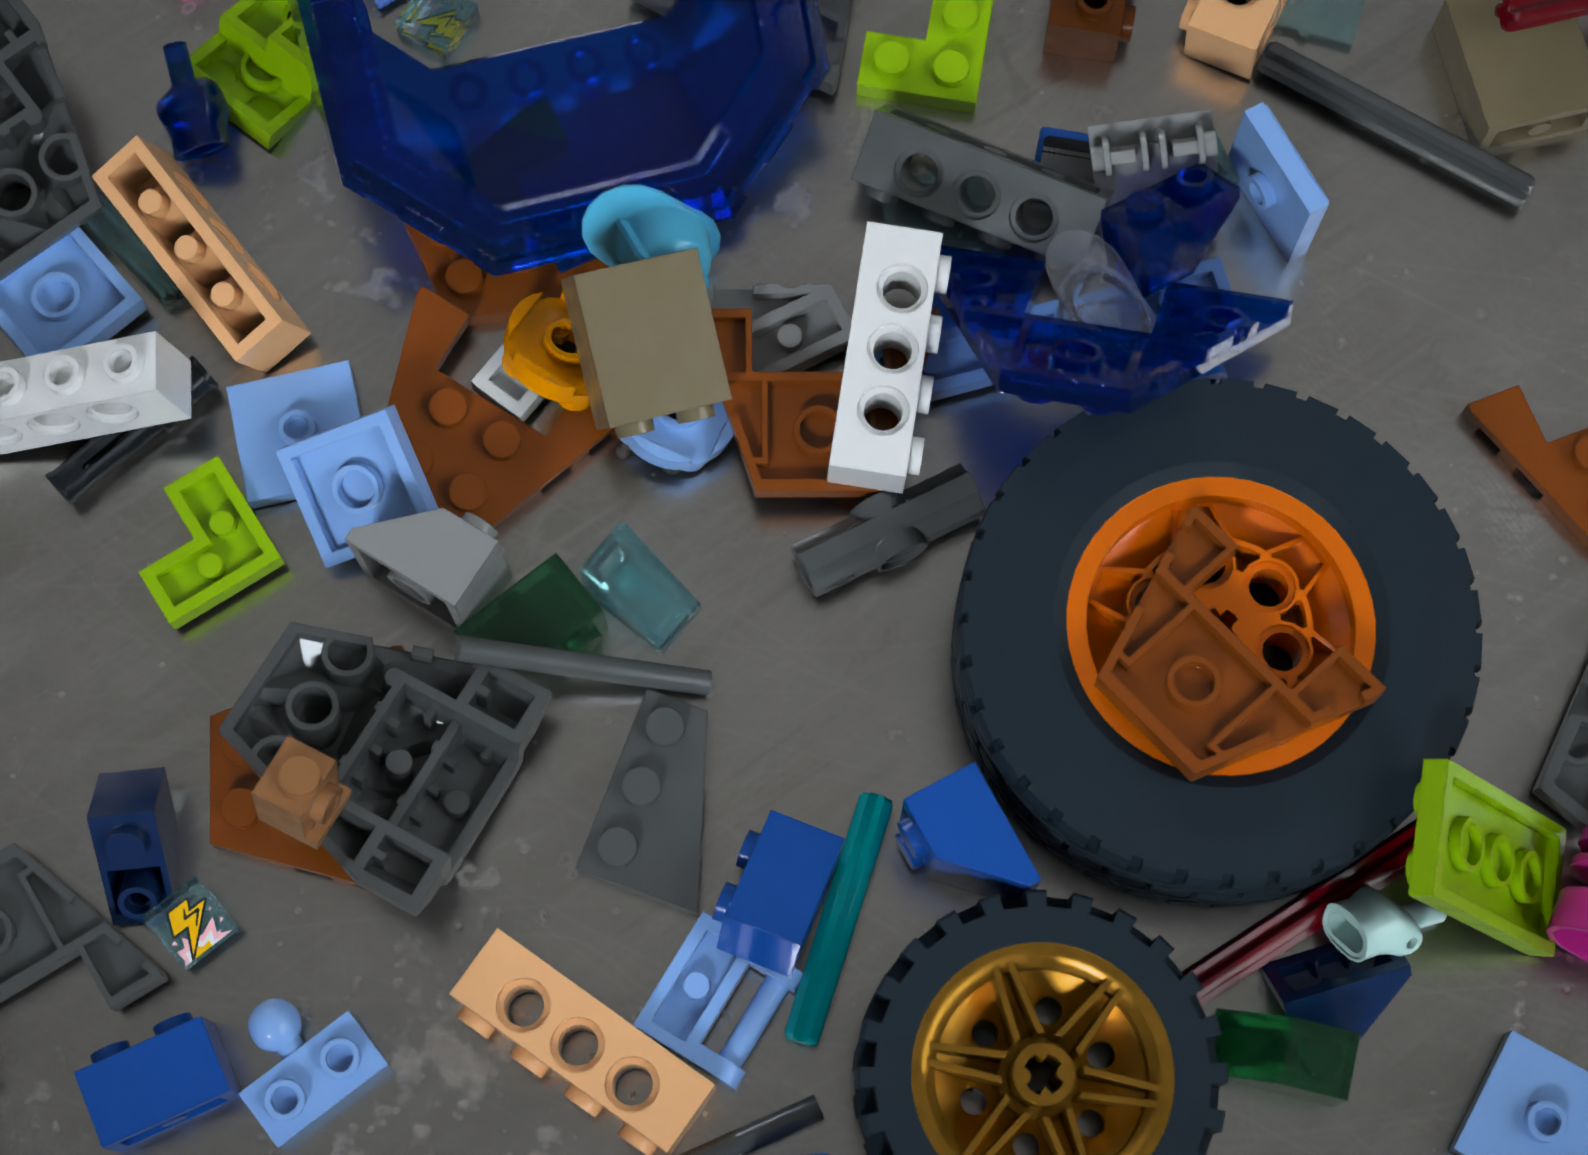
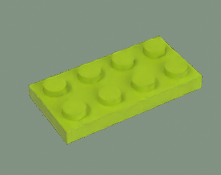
M1424 759L1422 778L1415 788L1413 797L1417 822L1414 848L1409 852L1406 860V878L1409 884L1408 896L1528 956L1554 957L1555 942L1548 937L1546 929L1561 890L1567 829L1450 759Z

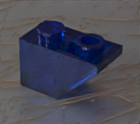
M1197 163L1193 166L1185 167L1177 174L1144 190L1136 191L1127 198L1102 209L1105 272L1142 299L1192 275L1239 201L1240 187L1205 164Z

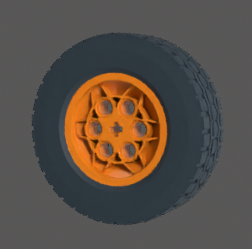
M1210 378L1177 380L1172 387H1168L1166 382L1134 389L1131 397L1126 398L1124 393L1094 405L1091 408L1090 415H1087L1085 411L1079 413L1055 429V437L1052 438L1048 435L1022 459V465H1017L997 490L996 498L989 503L976 529L958 590L951 639L953 690L957 696L955 702L963 731L970 739L968 740V745L981 772L989 777L987 782L1006 809L1010 808L1015 813L1014 819L1036 841L1041 839L1044 843L1048 844L1047 850L1068 865L1073 867L1076 864L1079 868L1084 869L1083 874L1112 888L1116 884L1124 888L1123 892L1153 901L1161 898L1166 900L1168 904L1201 907L1202 903L1209 904L1210 907L1245 905L1247 902L1260 903L1288 896L1290 892L1309 888L1342 871L1368 853L1413 813L1414 791L1422 778L1423 760L1450 759L1453 757L1468 727L1469 720L1466 718L1472 714L1480 677L1475 676V673L1481 670L1483 634L1476 633V629H1479L1482 624L1478 590H1471L1470 588L1475 577L1465 548L1458 549L1456 543L1459 541L1460 536L1446 509L1438 510L1435 505L1438 497L1420 473L1417 472L1412 475L1407 469L1410 464L1409 461L1387 441L1381 445L1373 439L1376 435L1374 431L1350 415L1346 420L1337 416L1336 414L1339 409L1309 396L1304 401L1296 398L1297 392L1267 383L1263 389L1255 388L1254 381L1222 378L1218 384H1211ZM1197 505L1239 547L1235 556L1216 572L1217 581L1210 584L1204 583L1193 593L1196 598L1290 689H1294L1341 645L1368 669L1386 689L1382 696L1371 705L1190 782L1094 685L1098 674L1133 613L1135 605L1140 602L1188 511ZM1256 583L1269 585L1277 593L1279 605L1266 607L1258 604L1250 595L1249 586ZM1272 645L1286 650L1291 656L1292 669L1280 671L1270 667L1264 660L1262 649Z

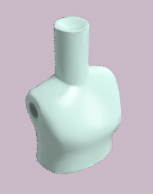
M1363 886L1349 898L1329 903L1324 910L1322 924L1325 934L1341 953L1352 961L1362 962L1377 955L1387 954L1401 957L1413 953L1422 943L1423 935L1421 928L1442 923L1446 920L1447 915L1420 901L1400 906L1375 888Z

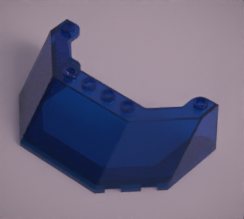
M288 0L297 39L342 185L393 213L401 221L436 242L446 245L495 277L591 254L582 238V218L588 205L602 192L620 185L642 184L661 190L688 206L702 211L711 217L715 223L734 219L746 201L745 193L765 163L770 164L795 125L792 121L812 90L817 91L830 71L818 0H675L668 13L664 16L433 69L374 33L363 0Z

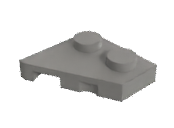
M801 283L793 288L782 287L779 284H752V290H715V284H709L707 293L711 308H752V370L754 372H801L847 350L852 320L831 283Z

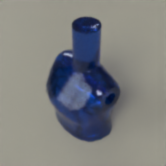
M177 41L164 45L163 52L172 87L159 99L156 111L171 140L173 158L176 161L182 162L195 161L227 149L232 144L227 126L230 119V109L222 90L212 79L207 77L195 78L186 42Z

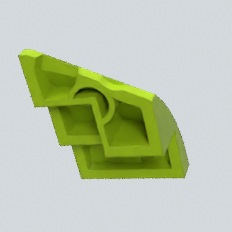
M239 0L219 17L218 32L177 65L176 80L266 149L270 150L286 135L323 92L353 47L354 38L343 16L334 10L333 0Z

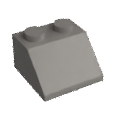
M445 508L355 527L350 530L345 538L366 576L464 636H473L512 578L504 557L505 550L500 546L499 541L495 539L498 535L497 530L470 512H465L463 517L460 518Z

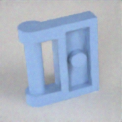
M703 911L633 1026L657 1043L700 1068L717 1081L736 1090L746 1074L741 1069L786 993L788 991L795 993L803 973L795 967L790 978L717 949L722 923L713 920L712 916ZM751 966L766 977L720 1053L717 1054L702 1043L747 969Z

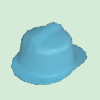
M642 184L620 185L606 190L588 205L582 218V238L590 253L603 263L612 267L697 248L706 289L708 290V274L711 269V263L720 249L721 236L715 221L711 217L661 190Z

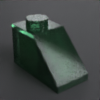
M555 553L453 630L456 638L462 635L590 653L603 640L601 632L608 625L603 609L559 555Z
M1215 1009L1214 1015L1216 1014L1222 1032V1035L1214 1038L1218 1063L1227 1062L1229 1082L1329 1107H1334L1348 1101L1361 1033L1291 1016Z

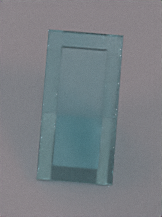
M621 521L579 569L585 594L659 652L665 648L701 605L635 532Z

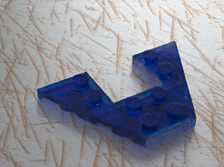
M941 245L940 255L952 256L947 292L946 294L937 293L997 392L1016 395L1018 399L1031 404H1045L1054 401L1078 405L1087 412L1097 415H1111L1117 412L1131 414L1290 325L1294 300L1168 281L1152 333L1031 314V311L1043 285L1045 261Z

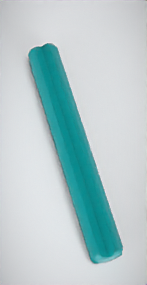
M862 792L859 795L804 967L803 976L785 1027V1036L796 1043L806 1046H816L819 1043L892 812V801L882 795L872 792Z

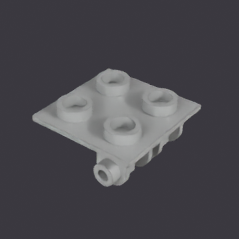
M1211 109L1087 126L1094 184L1114 191L1099 229L1101 248L1224 232L1216 160L1218 155L1216 132L1213 130Z

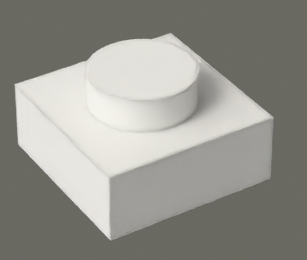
M502 344L471 380L472 389L487 401L520 421L525 422L543 401L544 397L534 393L518 379L512 378L505 372L502 367V357L504 354V345Z

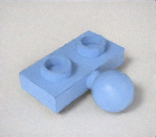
M280 998L267 999L259 1003L251 1012L248 1020L250 1038L259 1048L268 1052H278L283 1060L238 1094L278 1148L389 1065V1062L351 1011L345 1012L306 1043L300 1037L302 1029L300 1013L289 1001Z

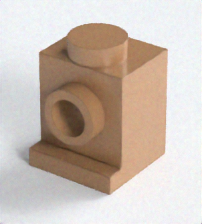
M290 736L286 737L252 791L259 820L316 850L320 847L352 794V790L339 782L335 759Z

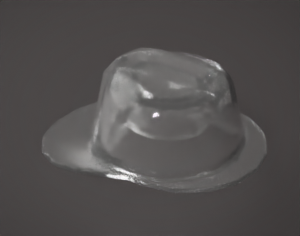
M1065 230L1054 236L1046 249L1045 268L1051 285L1059 299L1054 314V329L1056 336L1065 349L1080 360L1087 362L1097 373L1108 370L1122 357H1143L1153 351L1160 338L1158 320L1142 297L1127 266L1115 249L1099 236L1084 230Z

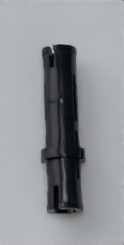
M193 355L188 358L191 360V407L209 391L219 386ZM170 422L92 437L90 441L72 454L52 472H48L45 476L72 506L77 502V499L113 470L121 466L130 456L163 429L170 433L178 424ZM128 433V436L124 440H122L118 445L111 449L107 454H105L87 470L85 469V467L90 462L97 458L101 453H103L106 449L113 445L122 436Z

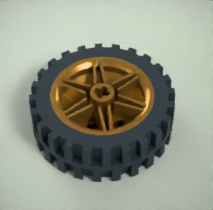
M1046 889L1025 890L1019 897L1001 899L999 894L981 898L973 907L959 913L953 910L938 919L934 926L918 939L915 937L901 952L887 974L884 975L872 997L861 1023L862 1027L857 1047L854 1051L852 1068L855 1081L853 1104L855 1117L859 1118L865 1140L863 1146L867 1155H1016L1013 1150L1015 1138L1020 1134H1030L1039 1144L1037 1155H1206L1213 1134L1222 1132L1226 1111L1218 1110L1219 1087L1228 1084L1227 1062L1218 1063L1214 1038L1222 1035L1217 1016L1215 1014L1206 1017L1196 995L1197 992L1204 988L1193 971L1184 976L1168 955L1175 949L1161 935L1151 940L1133 927L1137 918L1119 908L1116 912L1110 914L1093 907L1092 897L1073 893L1068 899L1047 897ZM1045 997L1055 999L1061 1008L1059 1019L1052 1024L1040 1022L1035 1012L1037 1002ZM981 1020L993 1023L997 1030L995 1043L988 1047L979 1046L972 1037L973 1026ZM1097 1042L1108 1044L1114 1053L1113 1062L1104 1069L1095 1068L1088 1061V1049ZM1028 1060L1034 1066L1045 1060L1054 1068L1048 1077L1051 1083L1055 1085L1052 1093L1046 1087L1038 1090L1037 1093L1028 1088L1026 1084L1032 1076L1029 1070L1025 1068ZM970 1088L980 1090L986 1099L985 1109L977 1115L968 1114L961 1106V1095ZM1091 1110L1101 1116L1103 1129L1097 1136L1087 1137L1079 1131L1077 1118L1083 1111Z

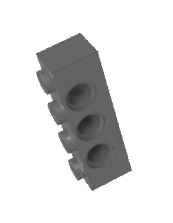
M889 103L875 110L851 177L852 180L866 185L864 193L871 198L897 205L899 200L903 199L922 207L920 215L929 221L947 227H954L956 221L979 229L977 237L983 242L1002 249H1011L1013 243L1036 252L1034 256L1036 262L1061 272H1068L1070 266L1081 269L1086 263L1114 194L1112 190ZM914 154H926L934 160L938 170L937 179L934 183H921L912 175L910 162ZM982 176L992 183L995 190V199L992 205L980 206L969 198L966 190L969 177ZM1037 198L1045 201L1050 206L1053 214L1051 226L1047 228L1031 226L1023 215L1025 200Z

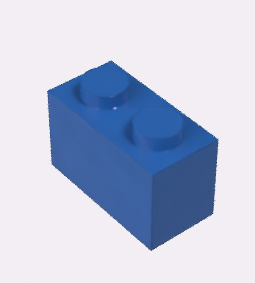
M771 810L761 833L750 829L745 837L736 862V867L744 869L738 885L726 882L718 898L712 916L713 920L722 923L716 948L791 978L835 873L845 838Z
M191 1013L173 1016L153 1027L154 1037L132 1047L127 1040L103 1047L90 1055L91 1065L74 1072L102 1148L115 1152L124 1151L241 1098L238 1094L241 1092V1088L214 1022L202 1016L193 1019Z

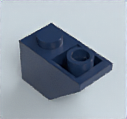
M165 767L99 773L87 814V822L113 926L166 921V912L180 902L177 819Z

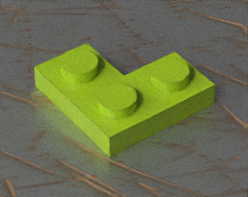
M933 0L926 40L866 31L856 95L975 114L993 0Z
M217 455L163 487L194 539L138 573L169 624L177 630L280 568L285 562Z

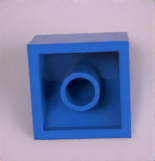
M975 761L903 800L900 821L897 823L900 833L896 834L895 838L903 856L913 870L923 866L930 881L984 897L999 894L1001 899L1019 897L1025 890L1037 889L1041 878Z

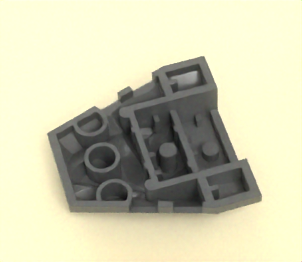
M0 0L1 281L103 211L79 137L66 104L61 83L57 77L42 27L23 0Z
M290 622L220 725L219 732L260 778L287 736L335 759L339 782L352 790V794L321 843L322 846L342 866L343 870L357 885L416 917L432 901L440 886L447 885L452 880L518 773L524 759V750L539 727L552 698V691L509 668L471 664L434 657V649L413 645L412 652L377 646L373 644V637Z

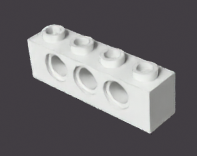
M867 221L827 482L903 494L907 474L919 476L925 437L913 436L916 413L928 415L934 376L922 375L925 352L937 354L943 316L931 314L934 293L946 294L952 261V256L940 255L943 237L941 232ZM893 289H904L913 294L917 302L908 308H896L886 301L884 295ZM894 348L906 356L908 363L898 369H888L881 366L876 361L874 355L882 349ZM885 408L897 416L899 424L890 430H877L867 423L864 416L873 409Z
M157 331L0 362V455L192 419L191 360Z

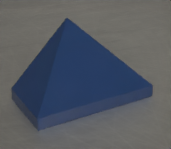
M1332 943L1271 961L1261 967L1262 976L1286 1015L1354 1045L1360 1041L1412 976L1411 965L1405 956L1399 957L1385 954L1368 958L1362 962H1355L1348 959Z

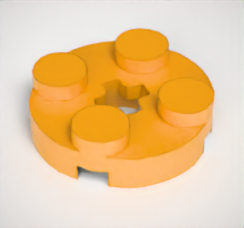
M562 291L560 298L549 297L541 299L543 292L532 294L523 299L511 313L503 337L504 354L502 357V367L509 376L518 379L534 393L558 402L567 410H585L590 406L577 348L575 353H567L560 350L554 344L562 345L567 340L575 344L564 293Z

